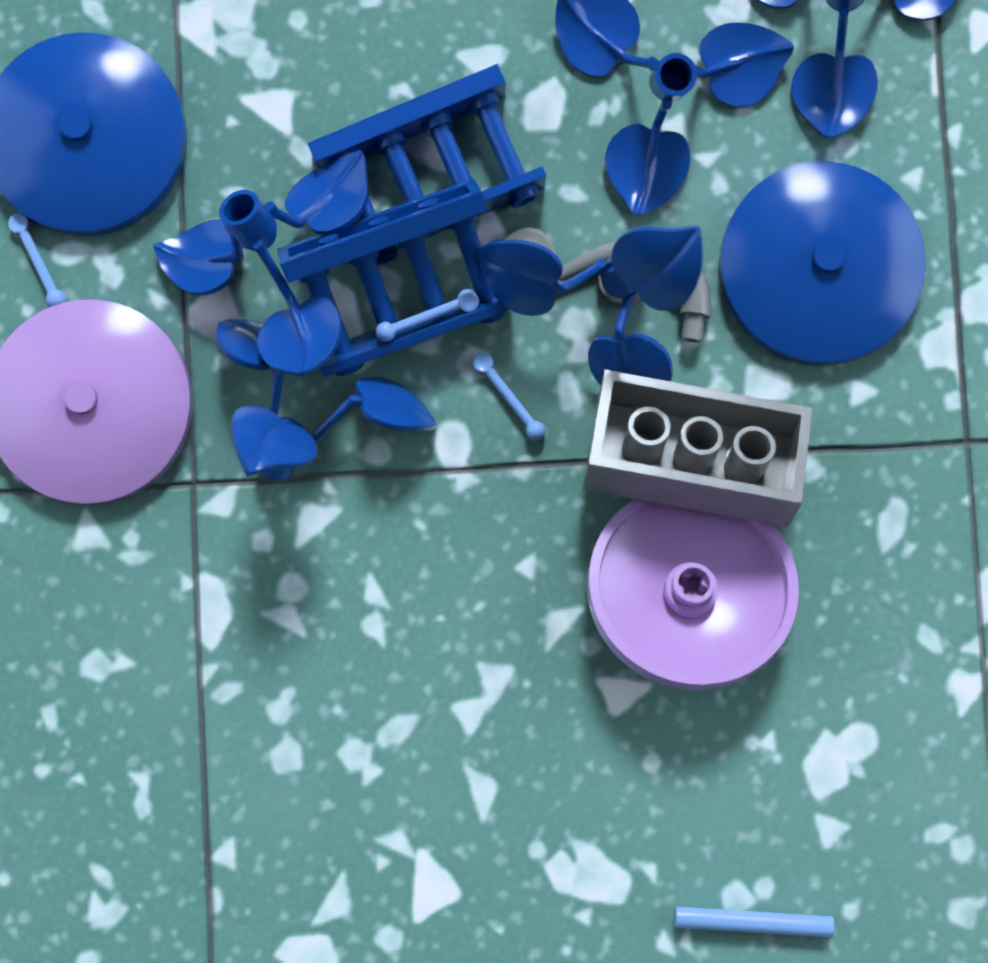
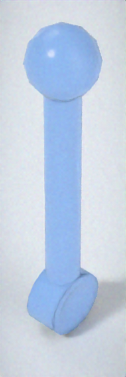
M21 213L13 214L8 220V226L12 232L20 236L46 289L47 305L51 307L66 302L65 294L56 289L29 233L31 228L30 220Z
M464 289L458 294L456 300L393 324L381 322L376 328V337L382 342H390L394 339L396 333L456 310L462 309L466 312H471L478 307L479 298L473 290Z
M485 352L477 354L473 359L475 371L480 374H486L527 427L526 434L528 438L533 441L543 439L546 434L544 424L533 420L494 370L492 357Z

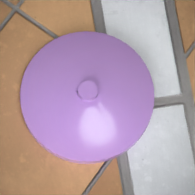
M89 299L64 302L40 311L26 320L8 337L0 348V457L10 471L30 488L48 497L74 504L95 505L116 502L135 495L152 485L171 467L178 457L187 439L193 415L191 378L186 363L173 341L162 329L141 313L118 303Z
M634 499L611 518L596 542L588 568L587 596L591 615L598 632L611 651L625 665L641 676L658 684L682 690L703 691L723 688L741 682L759 671L772 659L784 643L794 623L798 608L799 583L792 554L774 525Z

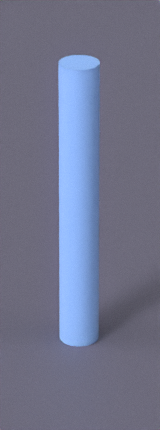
M675 907L674 927L832 938L834 934L833 916Z

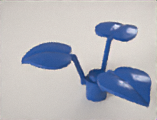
M557 0L555 27L558 42L564 56L576 70L588 76L603 77L611 72L618 59L625 64L651 70L649 85L653 94L661 100L652 129L641 124H632L622 128L612 137L605 153V168L608 178L629 210L635 215L646 214L662 206L676 193L689 170L690 150L687 140L677 132H661L662 124L672 106V102L683 98L694 87L697 78L705 79L710 77V91L718 101L731 107L744 108L762 100L771 91L794 50V45L788 39L768 28L749 23L733 22L715 27L701 40L699 56L706 67L704 69L697 65L695 66L688 56L681 53L668 54L660 61L655 57L633 56L625 51L633 47L638 40L640 22L637 11L628 0Z
M799 0L757 1L771 8L786 9L795 5ZM826 0L832 9L839 11L835 57L826 53H818L808 57L798 66L792 79V98L797 110L825 138H836L855 128L867 115L876 98L878 77L872 61L862 55L844 57L849 12L861 6L864 0ZM894 0V5L903 16L924 21L932 20L945 14L953 7L957 0Z
M358 150L339 157L306 175L288 193L285 200V208L288 213L279 210L273 201L268 202L264 206L256 193L251 190H239L230 194L220 206V219L201 223L175 238L154 243V251L163 271L184 292L196 296L209 295L225 288L231 282L234 276V263H239L244 259L243 248L256 251L289 306L288 310L278 311L265 321L258 334V351L267 365L278 372L301 377L315 372L332 357L339 345L342 335L340 313L334 304L324 296L311 297L299 305L267 249L276 239L277 223L275 219L294 228H301L307 223L313 232L320 235L332 234L353 224L363 213L368 200L369 189L366 158L363 152Z
M647 226L631 229L617 239L612 248V254L607 261L597 259L593 266L566 281H558L563 272L560 258L540 244L525 240H499L487 243L479 248L477 251V261L491 292L502 305L521 315L537 316L549 312L556 303V292L566 293L595 275H600L602 286L606 293L615 298H622L623 301L614 329L615 337L600 336L595 338L590 345L588 363L594 378L601 386L604 371L611 370L671 382L673 365L665 347L652 337L644 334H631L626 337L625 326L632 302L636 298V292L648 307L659 311L679 308L690 299L699 281L703 262L702 235L699 226L679 228Z
M227 319L219 321L217 324L215 339L222 352L228 358L250 369H270L273 375L269 409L260 406H243L235 411L231 419L233 445L247 477L261 473L274 480L289 479L295 468L307 466L314 461L317 455L316 443L352 408L360 407L362 415L368 421L388 429L430 431L434 430L437 426L434 417L427 407L408 388L387 378L364 377L359 379L355 385L357 395L349 396L310 435L298 421L278 416L284 373L268 366L258 351V334L264 323L248 319Z

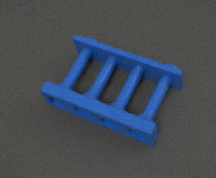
M498 64L307 143L317 168L358 150H361L364 156L374 152H378V155H384L402 198L407 203L424 197L403 147L406 145L405 139L422 132L426 136H432L453 186L472 179L450 129L453 125V119L471 112L472 116L479 117L506 179V182L482 191L488 208L487 212L509 203L512 208L529 204L540 196L539 191L545 188L546 173L542 166L527 173L524 172L497 110V107L500 105L499 100L505 98L506 82ZM369 196L366 207L357 220L376 214ZM446 226L427 233L428 237L445 231L448 229V227ZM396 244L379 250V255L375 258L377 265L381 266L396 259L399 256L397 250L404 247H399Z
M474 179L359 219L341 231L327 235L318 234L277 249L280 266L287 283L299 279L300 283H306L311 297L324 296L336 308L337 305L326 279L329 268L345 262L355 265L378 326L381 322H389L391 324L398 322L375 260L379 255L378 251L396 244L399 247H405L426 310H430L446 302L424 240L428 238L427 233L446 226L455 232L474 291L479 298L478 307L471 312L459 309L396 333L394 339L390 342L380 341L376 337V329L349 339L342 321V335L339 345L332 357L320 367L324 377L334 373L337 376L352 374L360 370L367 361L478 321L483 324L493 323L508 315L509 309L502 305L493 295L477 261V251L481 244L474 222L478 219L477 215L487 212L488 208L483 193Z

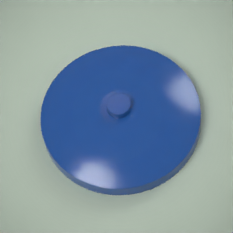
M90 32L63 34L39 42L25 50L1 73L0 192L7 201L27 218L42 227L68 235L95 236L108 234L126 228L143 219L171 191L180 174L186 155V117L180 98L171 81L161 67L141 49L124 40L105 34Z
M814 161L789 166L777 171L757 184L744 197L732 215L724 232L719 256V274L723 294L731 313L742 329L756 343L771 353L789 361L814 366H828L854 361L868 355L893 338L902 329L917 306L922 293L926 271V254L920 228L913 213L900 195L887 183L868 171L852 165L831 161Z

